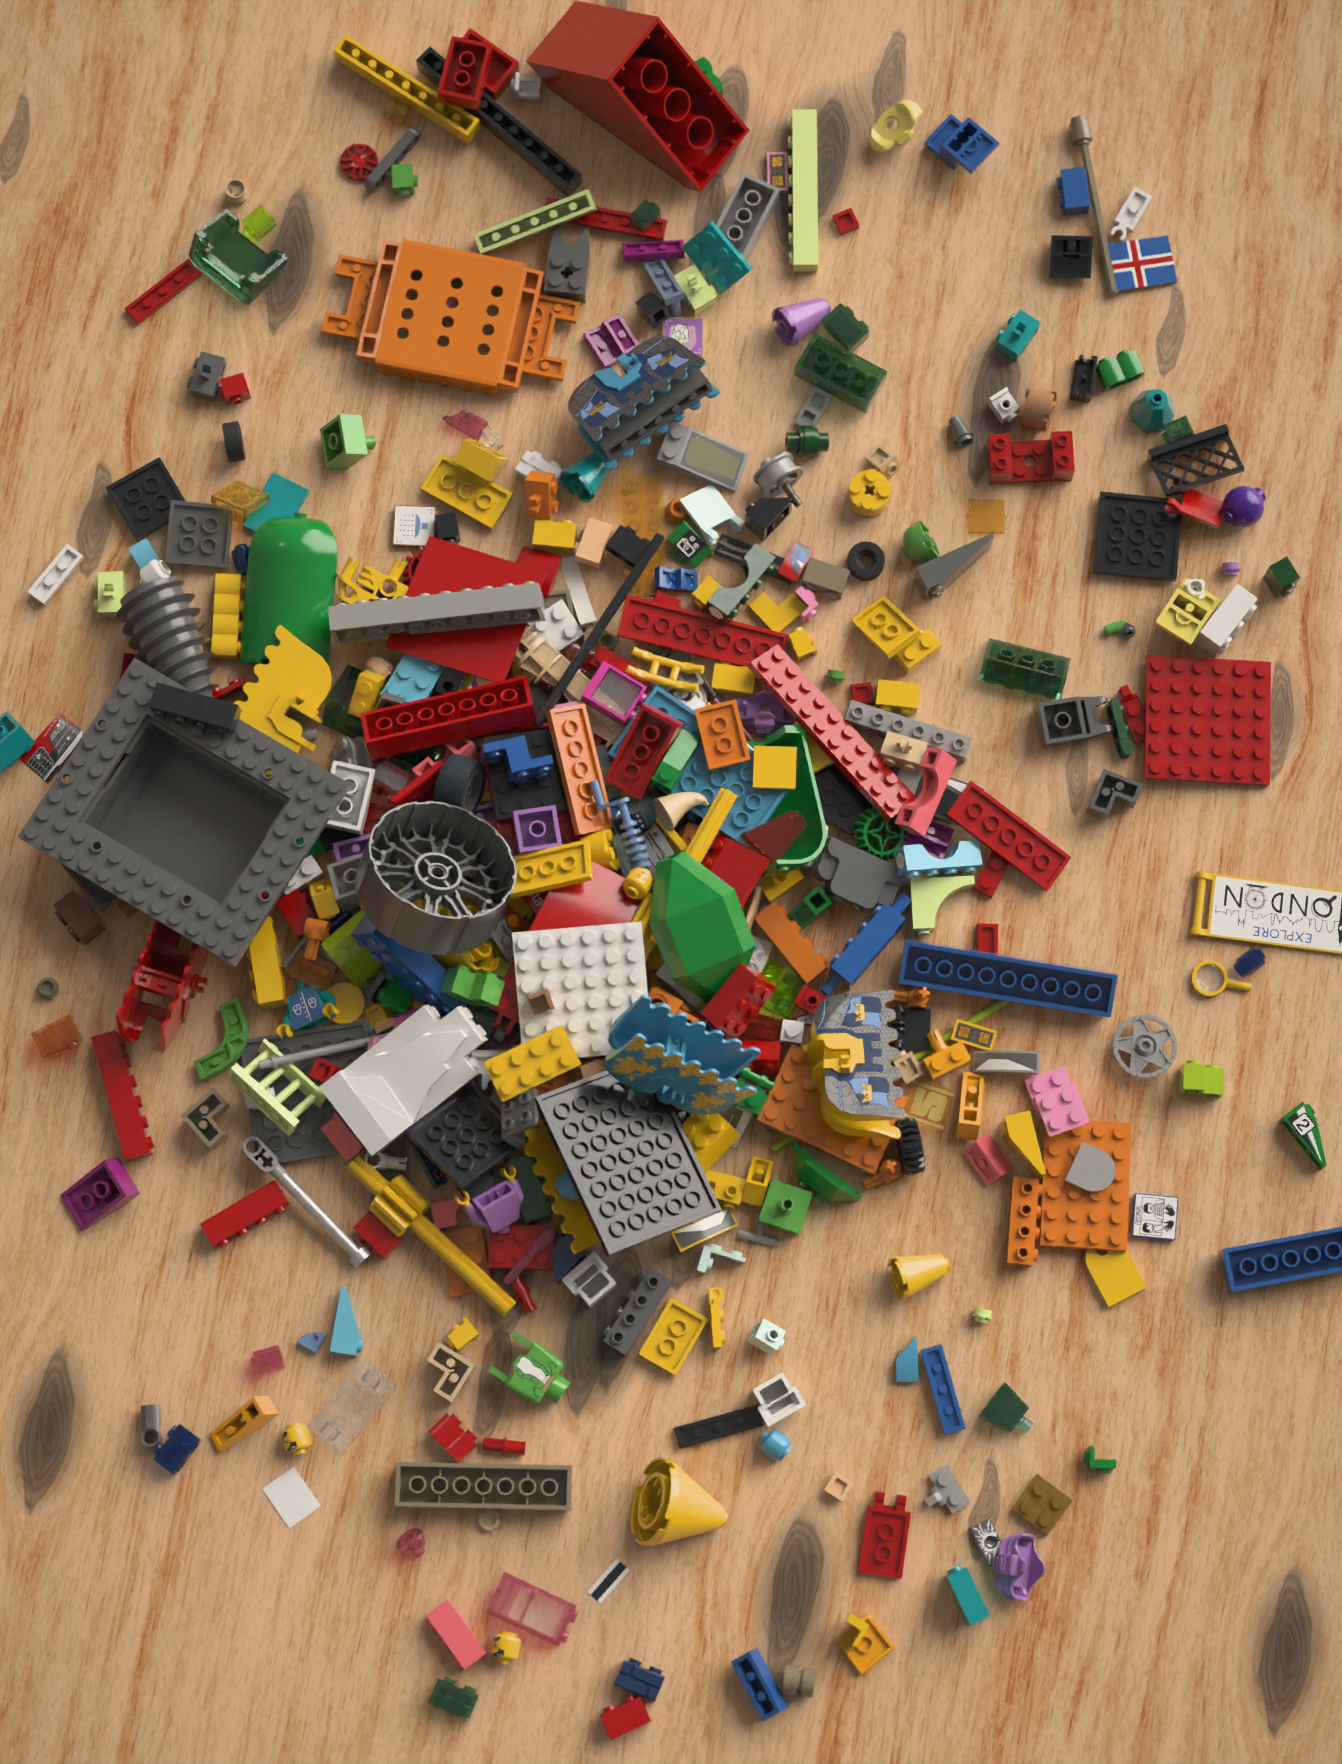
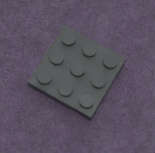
M171 500L165 563L228 569L234 506Z

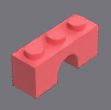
M469 738L445 743L447 750L440 760L444 763L452 754L478 759L479 754L474 743ZM429 757L425 758L412 769L415 778L437 762H433Z
M461 1194L456 1195L460 1201L464 1199ZM447 1197L434 1200L435 1203L431 1204V1210L435 1226L440 1231L458 1227L457 1214L465 1206L458 1203L455 1199L447 1200Z

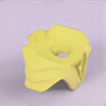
M902 100L882 113L869 132V142L872 149L882 153L884 150H888L895 145L905 146L914 135L912 128L916 119L923 112L916 102ZM893 118L896 119L898 122L897 128L889 130L887 124Z

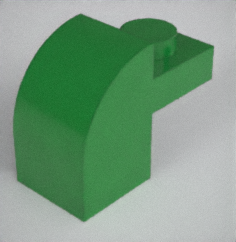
M818 886L804 897V901L789 912V914L801 929L804 930L818 917L824 915L834 905V902L822 886Z

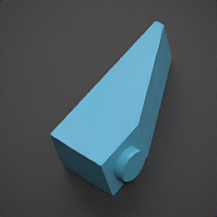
M341 1287L330 1352L357 1357L358 1352H362L364 1340L360 1339L361 1334L346 1287Z

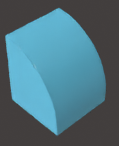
M147 538L128 548L140 569L151 560L159 561Z

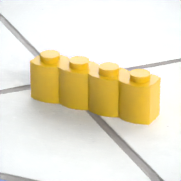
M216 574L211 652L214 653L213 658L238 659L241 651V641H239L243 627L241 613H244L245 600H242V593L246 592V580H243L241 574Z

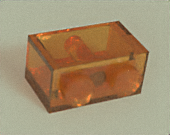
M70 1014L31 1033L41 1056L44 1059L49 1058V1060L61 1055L60 1052L67 1048L72 1050L80 1045L79 1042L83 1041L82 1035Z

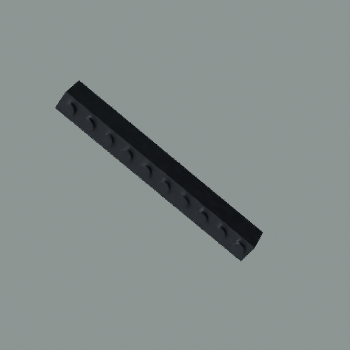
M429 46L416 60L417 69L439 87L446 59ZM483 92L479 111L462 107L469 114L479 119V122L567 197L582 184V175L579 171L485 92Z

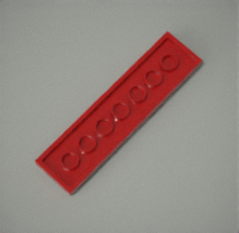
M626 595L617 637L719 662H727L736 666H748L751 661L777 644L785 652L789 635L728 620L723 624L712 615L631 595Z

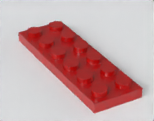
M972 781L968 782L945 814V816L1045 892L1049 890L1071 859L1070 855Z

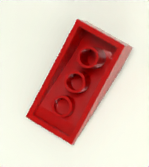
M648 703L642 704L604 780L641 800L650 786L661 761L679 735L684 723Z

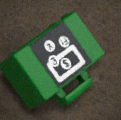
M685 520L667 536V540L673 545L669 553L680 564L689 561L696 568L713 552V548ZM676 549L685 557L683 560L675 552Z

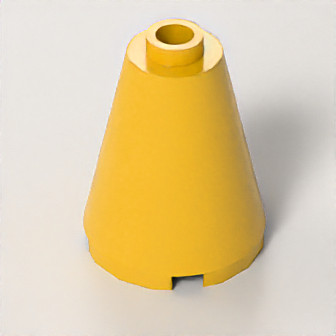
M942 1254L892 1257L887 1262V1267L891 1266L892 1273H888L892 1288L897 1296L901 1295V1300L909 1298L946 1276L950 1269L949 1260L947 1257H943Z

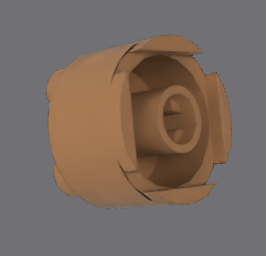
M1028 385L1025 392L1026 402L1021 405L1019 416H1021L1019 424L1024 427L1047 432L1055 411L1054 403L1052 402H1057V391Z

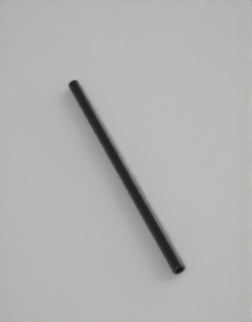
M655 533L536 715L537 722L533 723L535 726L541 728L547 719L545 711L554 708L625 600L626 595L629 594L665 539L661 534Z

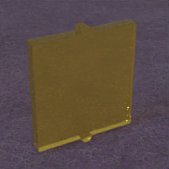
M968 499V513L966 514V518H968V533L1004 534L1005 519L1007 517L1005 514V500Z

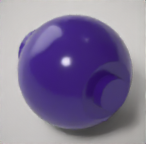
M1238 486L1233 488L1226 494L1222 503L1224 519L1228 523L1240 528L1256 524L1264 512L1265 493L1258 487Z

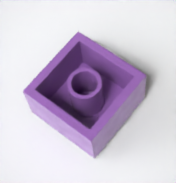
M555 805L513 811L512 823L518 855L562 845Z

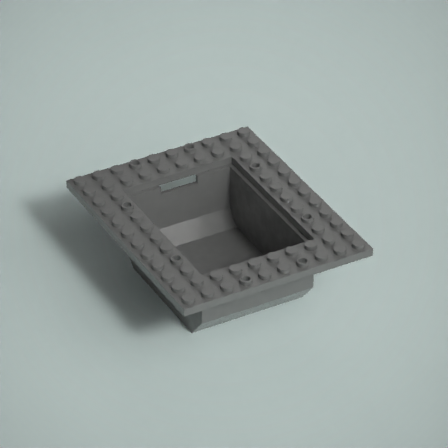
M134 658L27 821L18 838L236 967L351 785L240 719L234 734L227 733V735H222L209 727L206 730L194 726L195 723L177 724L173 717L166 716V718L155 716L149 704L157 682L187 691L190 690ZM102 722L106 723L104 728H99ZM124 753H126L127 755L123 759L122 763L110 779L105 789H103V785L115 769L116 765L118 764ZM267 771H273L270 777L266 776ZM66 776H71L69 782H64ZM298 839H304L303 844H297ZM96 844H101L99 850L94 849ZM264 893H268L269 897L268 899L264 900L262 899V895ZM186 898L191 899V902L186 904L184 903V900Z

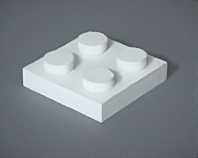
M562 599L545 609V621L527 623L528 626L532 627L533 633L538 632L537 636L539 638L543 637L557 651L585 635Z

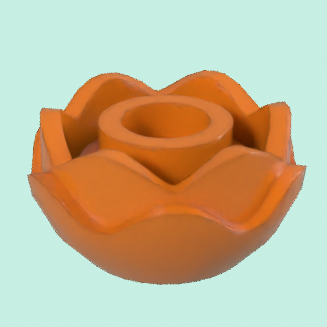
M682 498L672 499L666 507V516L676 524H680L683 520L687 521L690 518L679 503V500Z

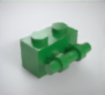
M746 1067L738 1073L740 1077L737 1080V1087L748 1086L744 1082L746 1079L757 1083V1093L735 1105L759 1117L768 1100V1095L762 1093V1090L765 1087L772 1091L775 1083L768 1080L769 1077L765 1075L760 1076L752 1072L751 1068Z

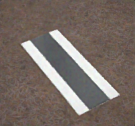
M616 1559L589 1589L588 1593L601 1604L630 1570Z

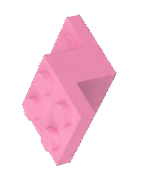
M1065 1066L1024 1080L1039 1121H1043L1049 1138L1090 1123L1075 1082L1071 1083Z

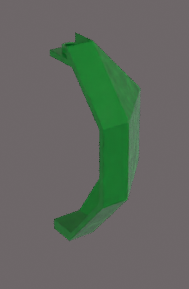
M685 851L669 855L656 862L649 922L670 978L709 1003L740 963L749 966L756 946L734 888Z

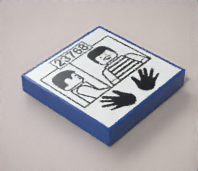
M1135 1193L1131 1237L1175 1241L1178 1197Z

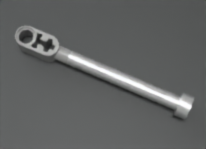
M249 1137L244 1141L243 1151L262 1171L269 1172L351 1256L348 1261L357 1268L371 1252L365 1246L360 1248L285 1171L279 1164L278 1157L261 1139ZM253 1140L259 1144V1149L255 1153H251L248 1150V1144ZM265 1149L266 1152L263 1155L266 1158H273L271 1162L273 1166L264 1167L265 1160L262 1157H259L257 1160L255 1157L259 1156Z

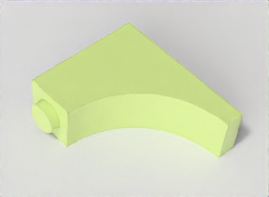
M974 876L910 878L912 932H917V935H929L930 932H933L935 916L941 904L952 894L964 889L973 888L975 884Z

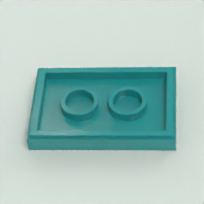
M272 472L243 525L244 528L255 533L265 521L273 517H294V513H299L310 491Z

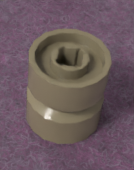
M785 1665L782 1694L794 1695L796 1692H799V1695L802 1697L813 1698L816 1669L803 1668L800 1671L797 1666Z

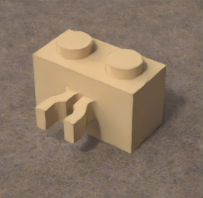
M887 731L880 752V758L889 767H898L908 773L915 772L919 774L921 770L919 765L928 743Z

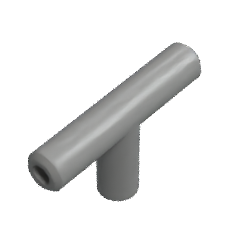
M758 1223L756 1233L738 1230V1238L775 1247L780 1245L779 1238L764 1235L766 1225Z

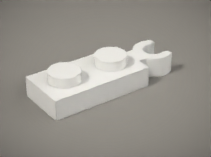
M1134 187L1114 221L1118 226L1111 230L1110 237H1113L1118 232L1122 235L1119 242H1123L1126 238V230L1132 233L1149 205L1152 196Z

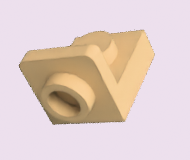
M880 443L865 456L866 461L879 470L887 479L900 468L896 455Z
M905 1050L900 1051L899 1058L891 1061L892 1065L901 1070V1079L904 1084L924 1074L912 1051L905 1052Z

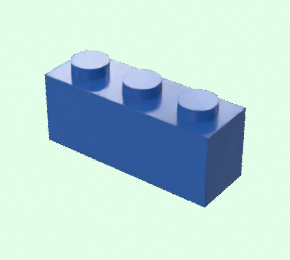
M758 1648L731 1661L762 1722L789 1708Z

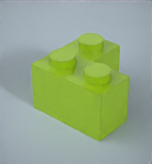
M1188 1060L1187 1063H1184L1179 1068L1178 1095L1221 1097L1223 1095L1224 1069H1219L1218 1065L1200 1064L1198 1060Z

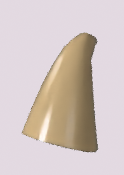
M680 792L654 800L656 816L660 824L668 831H672L684 814L695 805L710 806L705 796L695 792Z

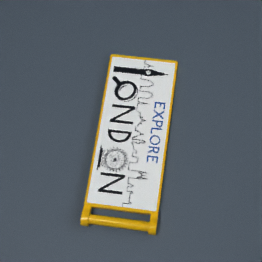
M1204 871L1196 872V879L1198 880L1193 927L1190 928V935L1342 955V891L1212 874ZM1206 880H1211L1207 929L1201 928L1205 885Z

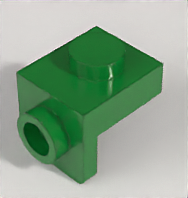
M1088 1446V1451H1084V1464H1088V1469H1098V1473H1111V1469H1116V1459H1094V1446Z

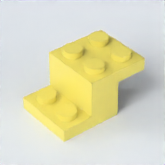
M1185 578L1159 615L1155 625L1191 646L1221 600L1204 590L1205 597L1201 600L1185 593L1186 586L1184 583L1187 580Z

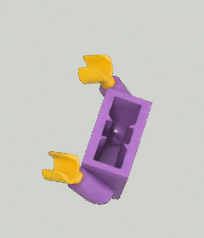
M509 1165L510 1172L508 1175L504 1168L500 1169V1175L508 1178V1180L473 1198L472 1204L469 1202L470 1196L467 1192H462L465 1197L461 1201L454 1195V1199L465 1206L464 1210L475 1224L482 1228L489 1227L492 1232L498 1231L500 1234L509 1232V1224L519 1219V1209L524 1199L519 1182L514 1178L516 1169Z

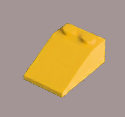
M1030 1111L1004 1116L1000 1123L1001 1125H999L1001 1138H1005L1006 1143L1036 1178L1042 1179L1046 1173Z

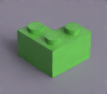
M463 965L448 967L441 989L442 993L473 1006H498L505 981L498 979L497 974L486 972L485 974L479 972L472 973L469 972L470 968Z

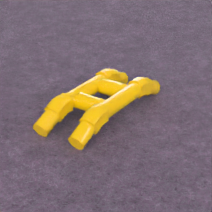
M635 646L631 648L630 654L651 663L649 673H647V671L627 665L625 673L632 675L638 680L652 682L680 692L699 691L698 684L677 681L680 671L690 674H703V665L672 660L641 650ZM659 665L672 668L669 678L657 675Z

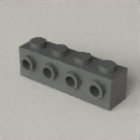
M651 1267L648 1272L646 1270L642 1272L638 1279L640 1282L636 1290L632 1288L626 1297L629 1302L625 1308L622 1306L619 1308L614 1316L617 1319L613 1326L608 1325L602 1335L605 1337V1344L624 1356L628 1354L672 1285L671 1280Z

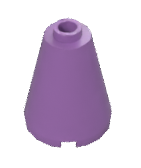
M822 298L777 307L772 311V322L776 321L778 326L775 328V331L784 344L794 346L829 317L831 307Z

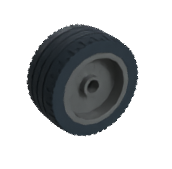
M450 755L444 762L436 780L433 801L461 807L472 812L474 815L485 788V764L464 755Z

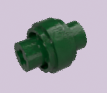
M802 425L797 427L796 432H786L785 449L786 451H796V455L801 458L812 459L817 456L818 451H828L829 434L818 433L817 427L813 425Z

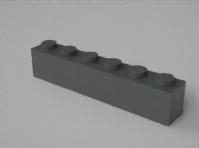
M689 367L686 370L688 376L685 380L678 381L672 379L669 382L671 388L668 392L661 393L655 391L652 394L654 400L651 404L644 405L638 403L635 406L637 412L634 416L627 417L621 415L618 418L620 423L617 428L610 429L604 427L601 430L602 438L596 443L610 462L713 391L708 379L700 369Z

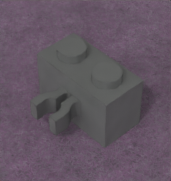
M201 351L200 356L196 357L194 361V375L189 377L187 384L191 396L212 402L216 401L219 392L218 387L221 385L220 379L223 378L227 367L224 357Z

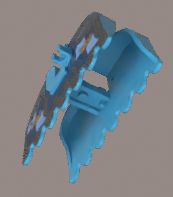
M657 336L644 340L627 354L623 353L617 358V364L623 377H620L611 368L598 370L584 380L570 396L568 410L577 421L579 432L587 444L601 458L609 471L617 466V461L615 458L610 462L596 442L603 435L601 430L604 427L610 429L617 428L620 423L618 418L621 415L627 417L634 416L637 412L635 406L638 403L644 405L651 404L654 400L652 394L655 391L661 393L668 392L671 388L669 382L672 379L678 381L685 380L688 376L686 370L689 367L699 369L706 364L703 358L691 352L675 338ZM710 383L713 391L707 394L706 397L714 398L719 395L720 391ZM699 400L688 408L697 410L701 407L702 403ZM684 411L671 420L675 422L682 421L685 417ZM667 423L654 432L658 434L665 433L668 430ZM650 435L637 444L641 446L648 445L651 442ZM633 446L619 456L624 458L631 457L634 454Z

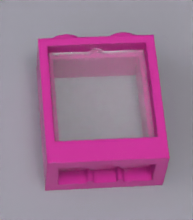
M603 661L582 693L580 701L624 727L626 722H631L637 713L634 711L637 705L641 706L648 696L645 694L647 687Z

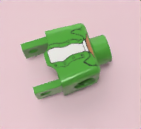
M515 1331L512 1338L527 1347L530 1352L517 1357L513 1363L514 1374L512 1378H509L493 1366L488 1370L489 1373L507 1384L506 1388L534 1405H539L545 1397L557 1404L571 1383L560 1376L564 1370L563 1362L540 1343L536 1342L534 1344Z

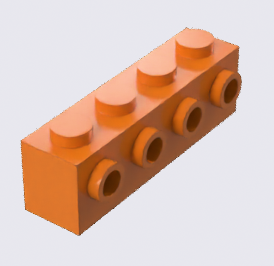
M772 902L756 915L754 919L804 981L810 985L829 969L826 966L828 961L821 952L818 955L812 949L815 945L808 936L803 938L799 933L802 929L795 920L790 922L786 917L788 911L781 903L777 905L775 902Z
M1013 1176L1011 1179L1005 1265L1031 1267L1033 1262H1037L1038 1249H1034L1035 1240H1039V1227H1036V1219H1040L1041 1206H1037L1038 1197H1042V1184H1039L1038 1178Z

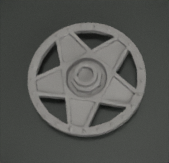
M1148 1014L1136 1015L1124 1021L1117 1029L1113 1038V1054L1119 1066L1126 1073L1137 1078L1157 1077L1167 1071L1175 1060L1177 1054L1176 1036L1164 1020ZM1145 1019L1154 1021L1164 1028L1151 1032ZM1133 1022V1036L1119 1038L1122 1030ZM1171 1038L1172 1053L1169 1059L1161 1047ZM1118 1050L1131 1054L1129 1068L1121 1060ZM1148 1062L1161 1068L1153 1073H1140Z

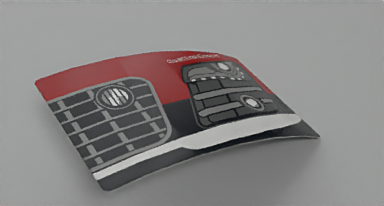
M61 713L35 739V743L29 751L22 755L20 760L48 783L71 756L85 732Z

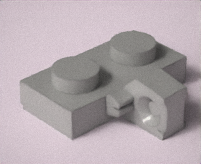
M948 1464L929 1476L935 1487L931 1489L933 1494L924 1499L928 1507L939 1502L940 1506L946 1504L950 1513L953 1514L970 1503Z

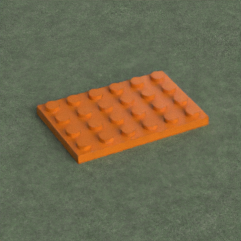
M791 1044L780 1068V1073H778L774 1081L775 1085L772 1091L770 1090L768 1100L756 1121L874 1176L890 1139L851 1136L833 1130L822 1116L820 1106L821 1092L818 1091V1087L812 1080L811 1071L817 1063H813L808 1058V1055L803 1053L801 1047ZM903 1096L900 1100H896L894 1105L904 1109L909 1098ZM891 1120L889 1124L894 1126L896 1120Z
M1089 1120L1090 1123L1050 1138L1044 1126L1043 1165L1046 1174L1042 1178L1040 1246L1126 1252L1131 1123ZM1082 1142L1106 1152L1114 1162L1115 1177L1112 1183L1102 1191L1087 1192L1065 1182Z

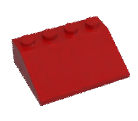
M717 834L701 864L735 889L742 908L771 860L729 838Z

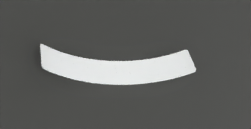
M575 555L563 558L562 570L580 625L596 621L597 619L593 612Z

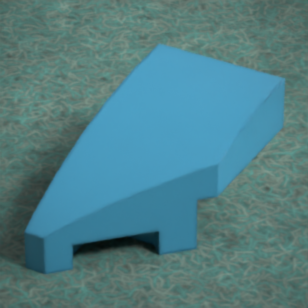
M914 1337L903 1350L897 1353L896 1382L918 1381L917 1338Z

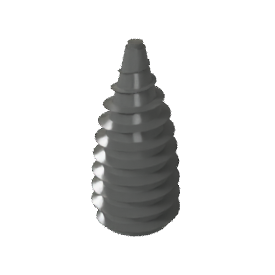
M166 577L145 583L125 594L120 600L122 607L118 610L116 619L119 622L125 623L122 628L123 634L132 637L129 641V647L133 650H138L135 658L190 691L213 698L212 691L219 685L210 683V676L217 671V668L207 667V661L214 656V653L204 652L203 647L210 641V638L199 636V632L206 624L194 621V618L200 613L201 609L189 607V603L194 600L195 594L184 593L182 586L185 582L176 577Z

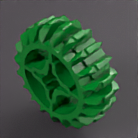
M872 806V811L865 809V815L859 814L858 817L861 821L854 822L858 829L852 830V833H857V837H854L852 840L859 842L855 848L862 849V851L886 862L889 861V858L895 859L894 851L907 845L903 842V839H908L909 836L904 835L905 830L895 824L897 816L889 821L893 827V832L888 828V822L874 806ZM878 817L873 829H867L870 822ZM880 831L881 833L887 834L888 836L881 837L878 834H873V832ZM867 836L872 839L875 849L869 844ZM893 839V842L890 845V847L883 851V847L886 846L887 840Z

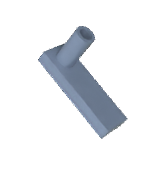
M650 260L643 263L644 270L665 305L669 307L671 317H681L683 311L680 300L685 299L684 292L664 260Z

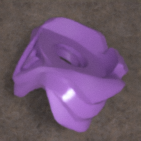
M768 689L736 700L743 727L747 732H756L758 738H766V736L775 733L782 726L793 725L795 719ZM767 706L771 709V712H759L761 707Z
M1024 1533L1013 1534L1003 1539L999 1546V1556H994L992 1570L997 1572L995 1584L997 1589L1007 1598L1021 1601L1028 1599L1032 1586L1045 1574L1046 1568L1036 1552L1034 1536Z

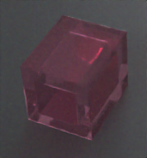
M279 1345L253 1352L254 1357L250 1358L253 1370H257L260 1375L286 1368Z

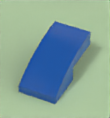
M661 566L654 568V588L693 593L698 588V572L683 568L674 570Z

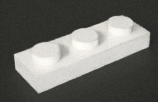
M66 544L27 592L45 606L82 562L84 556Z

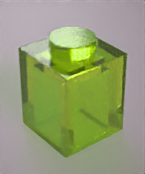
M261 204L242 220L244 225L243 231L249 238L254 237L257 241H260L276 226L274 218Z

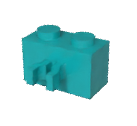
M1021 309L1017 314L1013 313L1007 321L1009 326L1005 331L1002 329L995 339L997 340L996 349L1015 361L1021 356L1041 324L1040 321Z

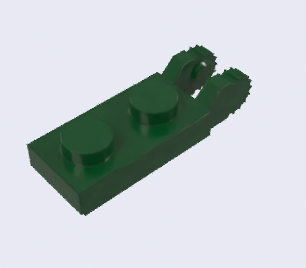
M1118 698L1111 699L1105 707L1109 723L1114 728L1112 736L1119 755L1118 757L1126 759L1134 751L1133 742L1128 739L1129 728L1127 724H1124L1123 705L1119 703Z

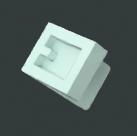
M710 1243L709 1246L704 1245L697 1272L705 1275L706 1270L711 1271L714 1258H711V1254L742 1264L745 1263L746 1258L742 1257L743 1253L735 1250H730V1253L721 1251V1246Z

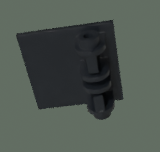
M895 1005V1008L888 1007L896 1012L895 1019L888 1022V1027L894 1028L898 1032L897 1039L889 1042V1046L898 1050L930 1051V1042L926 1035L930 1033L931 1009L903 1008V1005Z

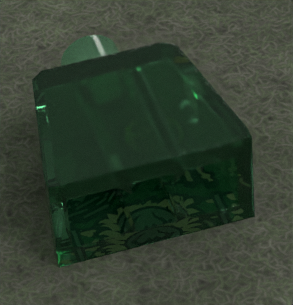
M1005 1382L978 1416L1007 1433H1011L1016 1426L1026 1434L1034 1424L1024 1416L1029 1407Z

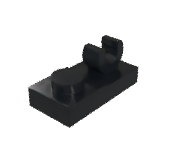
M384 965L379 968L375 981L371 978L366 979L371 984L369 989L360 988L365 996L374 1004L378 1002L376 995L381 987L384 988L387 981L384 979L387 973Z

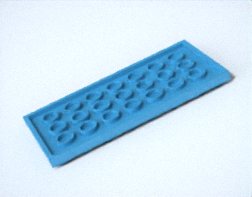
M656 685L643 704L648 703L683 722L682 729L701 738L695 711ZM637 713L609 750L608 755L613 759ZM701 740L672 794L680 792L700 793L706 797L711 806L721 787L730 790L738 797L719 831L735 842L749 848L789 790L753 789L754 751L749 747L748 751L751 762L709 771ZM659 789L660 791H662V792L665 793L666 795H670L669 793H667V792H665V791ZM695 805L690 811L704 819L710 806Z

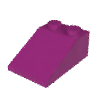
M118 1157L102 1161L60 1196L80 1230L84 1231L125 1206L138 1196L140 1192Z

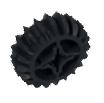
M906 1117L904 1120H896L894 1126L901 1132V1137L896 1142L903 1172L906 1175H916L924 1172L925 1157L916 1119L914 1117Z

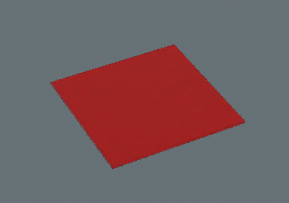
M429 536L405 596L417 597L422 593L434 595L439 594L441 591L460 592L461 589L465 588L479 590L484 586L496 588L502 587L504 584L523 585L524 582L528 581L539 583L541 588L547 572ZM527 623L421 634H409L404 630L401 633H390L385 648L485 680L499 682L506 680Z

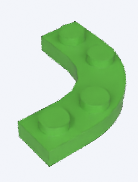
M238 997L219 1006L225 1025V1036L221 1045L212 1053L194 1061L199 1079L202 1082L232 1067L245 1049L249 1028L241 999Z

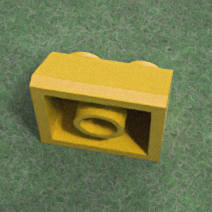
M464 439L453 462L458 464V469L466 473L471 471L476 474V479L486 483V481H494L507 464L509 458L475 439Z

